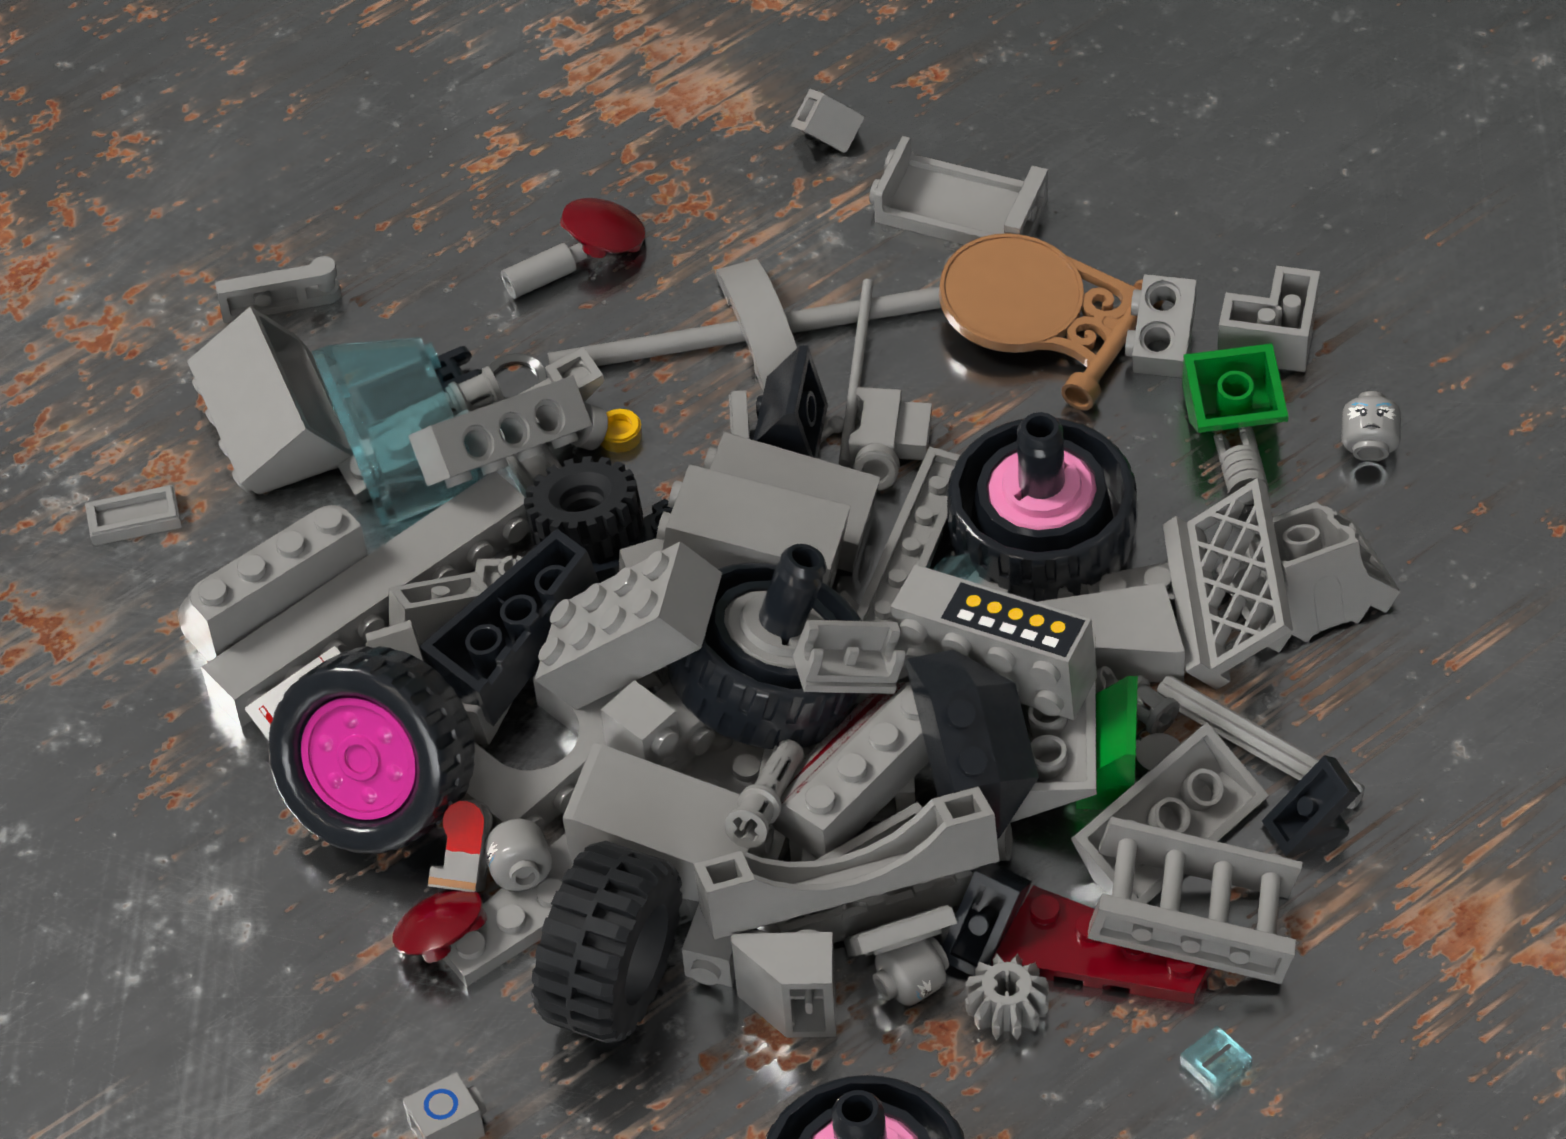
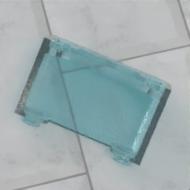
M415 337L333 344L311 351L331 405L337 414L382 528L445 504L480 480L478 471L481 468L470 471L473 477L472 480L447 489L445 481L427 486L408 435L426 427L454 418V414L434 370L441 367L432 342L423 345L421 338ZM464 441L465 448L470 454L469 447H467V444Z

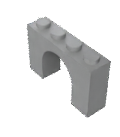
M534 676L533 681L537 705L576 735L578 739L575 746L566 757L549 767L537 770H519L502 764L475 743L473 776L470 779L469 788L464 798L460 801L478 800L487 805L493 816L492 830L506 820L525 819L534 822L544 831L549 823L561 813H565L592 744L599 743L605 745L600 709L621 692L619 689L576 710L536 682Z

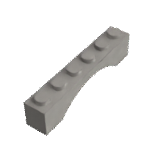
M979 786L931 799L912 819L890 835L865 848L842 856L817 861L786 862L761 858L744 851H738L694 863L700 909L715 940L769 924L785 922L791 918L820 910L833 909L839 905L867 897L880 896L886 892L918 883H927L933 879L958 872L974 870L980 866L999 861L995 814Z

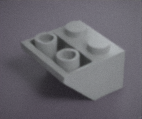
M805 929L795 933H768L762 930H754L743 934H732L731 943L737 996L786 1038L836 1037V975L832 932Z

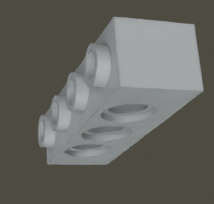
M574 375L431 425L408 435L427 486L445 481L448 489L472 480L473 477L470 471L481 468L484 476L508 467L506 458L515 454L518 461L522 462L543 454L544 451L541 445L551 442L553 448L557 449L579 440L576 432L592 426ZM500 429H501V430L503 431V433H504L505 440H504V438H503L502 435H501ZM464 441L466 442V444H467L468 447H469L470 454L468 453V451H467L466 448H465Z

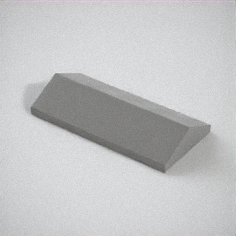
M1206 722L1074 835L1071 840L1093 881L1112 896L1116 858L1098 854L1100 842L1111 816L1219 841L1269 795ZM1136 863L1131 900L1147 904L1162 891L1164 869Z

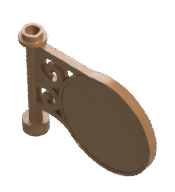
M994 234L965 244L948 259L940 278L939 299L942 311L954 329L968 340L980 346L1012 353L1052 350L1069 355L1087 367L1083 373L1075 372L1071 374L1062 387L1061 393L1069 405L1078 410L1086 411L1092 408L1101 395V388L1098 382L1126 343L1127 331L1136 329L1138 316L1131 315L1132 295L1134 289L1142 290L1143 279L1136 281L1132 286L1066 256L1053 245L1040 239L1020 234ZM1082 279L1098 286V288H1092L1084 294ZM1114 294L1119 298L1121 304L1112 310L1115 299ZM1165 300L1156 302L1153 307L1159 309ZM1096 301L1102 302L1101 310L1096 309L1093 303ZM1086 330L1084 332V338H1081L1078 335H1076L1077 332ZM1096 334H1098L1104 340V344L1095 355L1090 350L1095 347Z

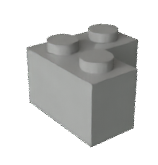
M1276 266L1270 298L1226 292L1219 322L1218 350L1273 343L1279 369L1305 372L1317 311L1320 271Z
M634 680L600 709L606 746L678 772L692 758L704 754L715 739V731L697 719L686 708L670 681L653 694Z

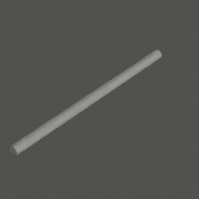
M864 279L862 285L839 456V465L841 466L850 465L849 437L855 428L857 413L856 389L860 387L874 285L872 279Z

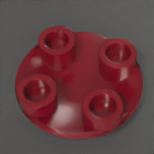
M582 198L574 200L566 205L560 219L561 227L583 244L582 250L584 253L594 258H604L608 252H637L641 249L645 238L644 225L634 213L617 203L604 199Z
M449 889L422 900L412 907L396 925L393 932V944L396 949L408 955H422L428 963L442 960L450 953L451 944L461 939L468 932L478 930L486 923L487 914L483 909L480 895L476 891L465 892Z

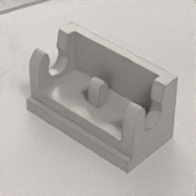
M807 620L793 655L803 691L894 694L897 688L896 682L905 660L904 650L894 651L901 632L898 623Z

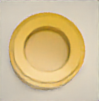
M613 409L606 412L608 428L601 446L608 451L616 453L627 452L635 448L642 439L640 418L634 412L627 409Z

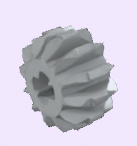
M1018 953L1011 962H1004L998 954L993 959V966L979 962L975 969V976L968 977L966 981V994L968 996L965 999V1008L968 1016L975 1017V1025L978 1031L992 1027V1034L996 1040L1004 1031H1010L1014 1038L1018 1040L1022 1027L1035 1032L1039 1026V1017H1046V1013H1048L1049 1000L1047 996L1049 995V984L1045 977H1039V968H1037L1036 962L1022 967V959Z

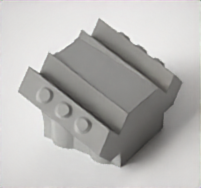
M1318 502L1273 517L1293 631L1269 645V648L1280 653L1291 635L1308 643L1311 637L1320 631L1350 621L1359 624L1370 606L1382 612H1388L1401 591L1354 520L1333 511L1327 506H1321ZM1255 533L1244 555L1245 557L1253 558L1261 542L1259 534ZM1225 557L1215 570L1218 576L1227 560ZM1240 563L1229 586L1238 588L1249 565ZM1261 571L1251 591L1252 594L1259 596L1268 578L1266 571ZM1250 600L1246 601L1241 611L1246 620L1255 602ZM1268 608L1257 631H1262L1275 623L1273 608Z

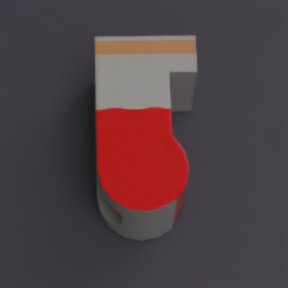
M478 800L458 801L450 805L445 811L443 828L447 835L444 865L430 867L429 887L465 892L485 890L488 864L484 854V843L489 832L492 831L493 816L489 807Z

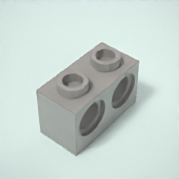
M1144 274L1142 290L1134 289L1132 295L1131 315L1138 316L1136 330L1127 331L1125 356L1132 357L1133 373L1182 378L1183 354L1190 353L1197 302V280ZM1161 300L1170 301L1174 304L1171 309L1166 311H1160L1153 307L1156 302ZM1153 341H1163L1169 345L1165 350L1159 352L1151 351L1147 348V345Z

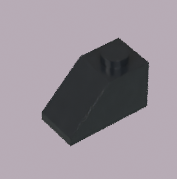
M995 863L980 866L975 870L955 916L957 924L951 925L942 946L947 955L949 965L972 976H975V969L979 962L991 966L994 954L1024 902L1032 883L1031 880Z

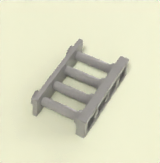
M1110 817L1099 845L1098 854L1116 858L1112 896L1101 893L1089 922L1088 939L1278 984L1282 983L1295 956L1296 939L1276 935L1279 897L1289 898L1302 870L1301 861L1145 825L1134 820ZM1136 863L1164 869L1160 907L1131 900ZM1184 874L1212 880L1208 918L1180 912ZM1232 885L1260 892L1257 930L1228 923Z

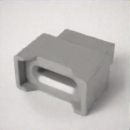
M857 387V420L861 424L860 428L851 433L849 437L850 467L854 466L857 453L869 444L886 445L894 450L899 459L923 460L928 450L932 422V403L902 401V390Z

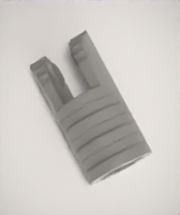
M1252 426L1239 428V436L1243 445L1232 448L1225 435L1222 433L1215 435L1214 441L1228 494L1231 495L1256 478L1264 481L1269 491ZM1254 500L1250 501L1249 503H1247V504H1245V505H1252V504H1254Z

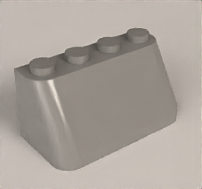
M250 306L187 360L194 376L192 384L203 397L208 408L205 410V414L208 420L216 427L221 438L218 442L219 446L230 459L234 468L232 472L233 479L244 491L263 494L339 468L338 464L356 454L352 440L307 346L294 333Z
M329 505L318 508L198 582L178 609V620L182 633L208 662L366 557L368 554L362 525L343 507Z

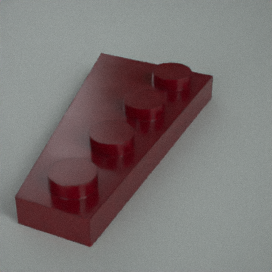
M1035 885L1030 889L991 960V966H993V959L998 954L1004 962H1011L1018 953L1022 959V967L1036 962L1037 968H1039V977H1045L1046 980L1054 981V977L1058 976L1082 980L1083 986L1098 989H1103L1104 985L1124 987L1129 989L1130 994L1193 1005L1212 970L1211 967L1088 939L1089 922L1095 909Z

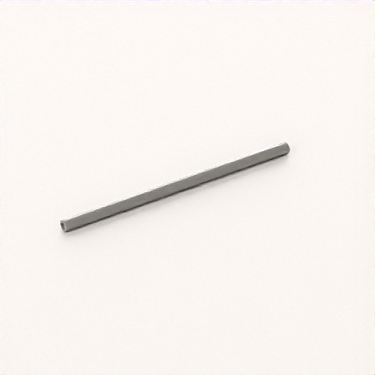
M939 287L874 297L871 300L869 320L941 308ZM860 300L785 312L792 333L857 323ZM738 321L584 346V348L597 366L745 342L746 340ZM581 347L547 353L549 365Z

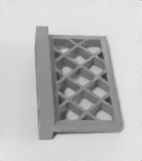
M1259 478L1254 479L1188 522L1175 516L1162 524L1179 631L1185 650V669L1187 673L1216 690L1231 682L1229 669L1293 631L1267 484ZM1254 500V506L1246 522L1238 520L1245 504ZM1218 521L1221 522L1211 543L1207 544L1204 530ZM1233 528H1241L1242 530L1232 550L1223 549ZM1256 533L1260 535L1261 542L1251 559L1244 555ZM1219 556L1225 557L1227 560L1215 581L1212 570ZM1240 563L1249 565L1238 588L1229 586ZM1264 570L1267 572L1268 578L1259 596L1252 594L1251 591L1261 571ZM1226 592L1233 594L1234 596L1223 618H1221L1218 607ZM1250 600L1255 602L1243 626L1236 623L1246 601ZM1268 608H1273L1275 623L1262 631H1257ZM1232 629L1239 631L1240 634L1233 648L1226 652L1225 643Z

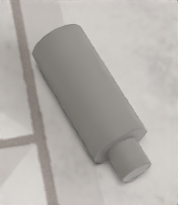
M561 243L502 270L501 277L506 290L513 299H516L575 272L576 263L587 258V254L582 250L583 245L578 243L568 248L565 243Z

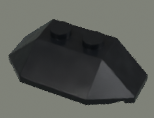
M955 650L907 658L905 663L938 797L979 786L995 814L997 839H999L1039 778L1016 684Z

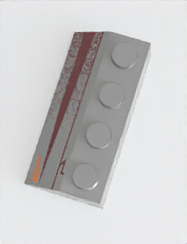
M910 682L897 683L894 694L870 693L839 726L835 727L803 759L780 798L782 805L781 813L775 822L771 823L775 830L790 838L794 843L816 858H820L850 841L930 762Z

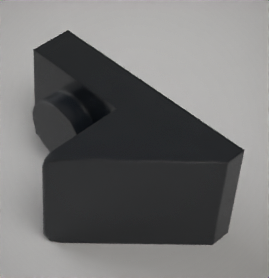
M1324 755L1267 814L1262 822L1284 855L1292 858L1346 834L1350 829L1340 814L1356 799L1360 792L1337 759Z

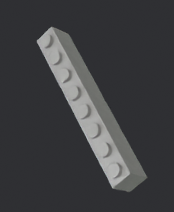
M497 471L489 473L203 665L201 668L209 695L242 728L252 721V718L245 711V707L334 646L340 653L359 648L367 643L366 633L389 627V587L469 573L476 568L477 558L491 559V557L510 544L523 539L530 531L524 506L525 497Z

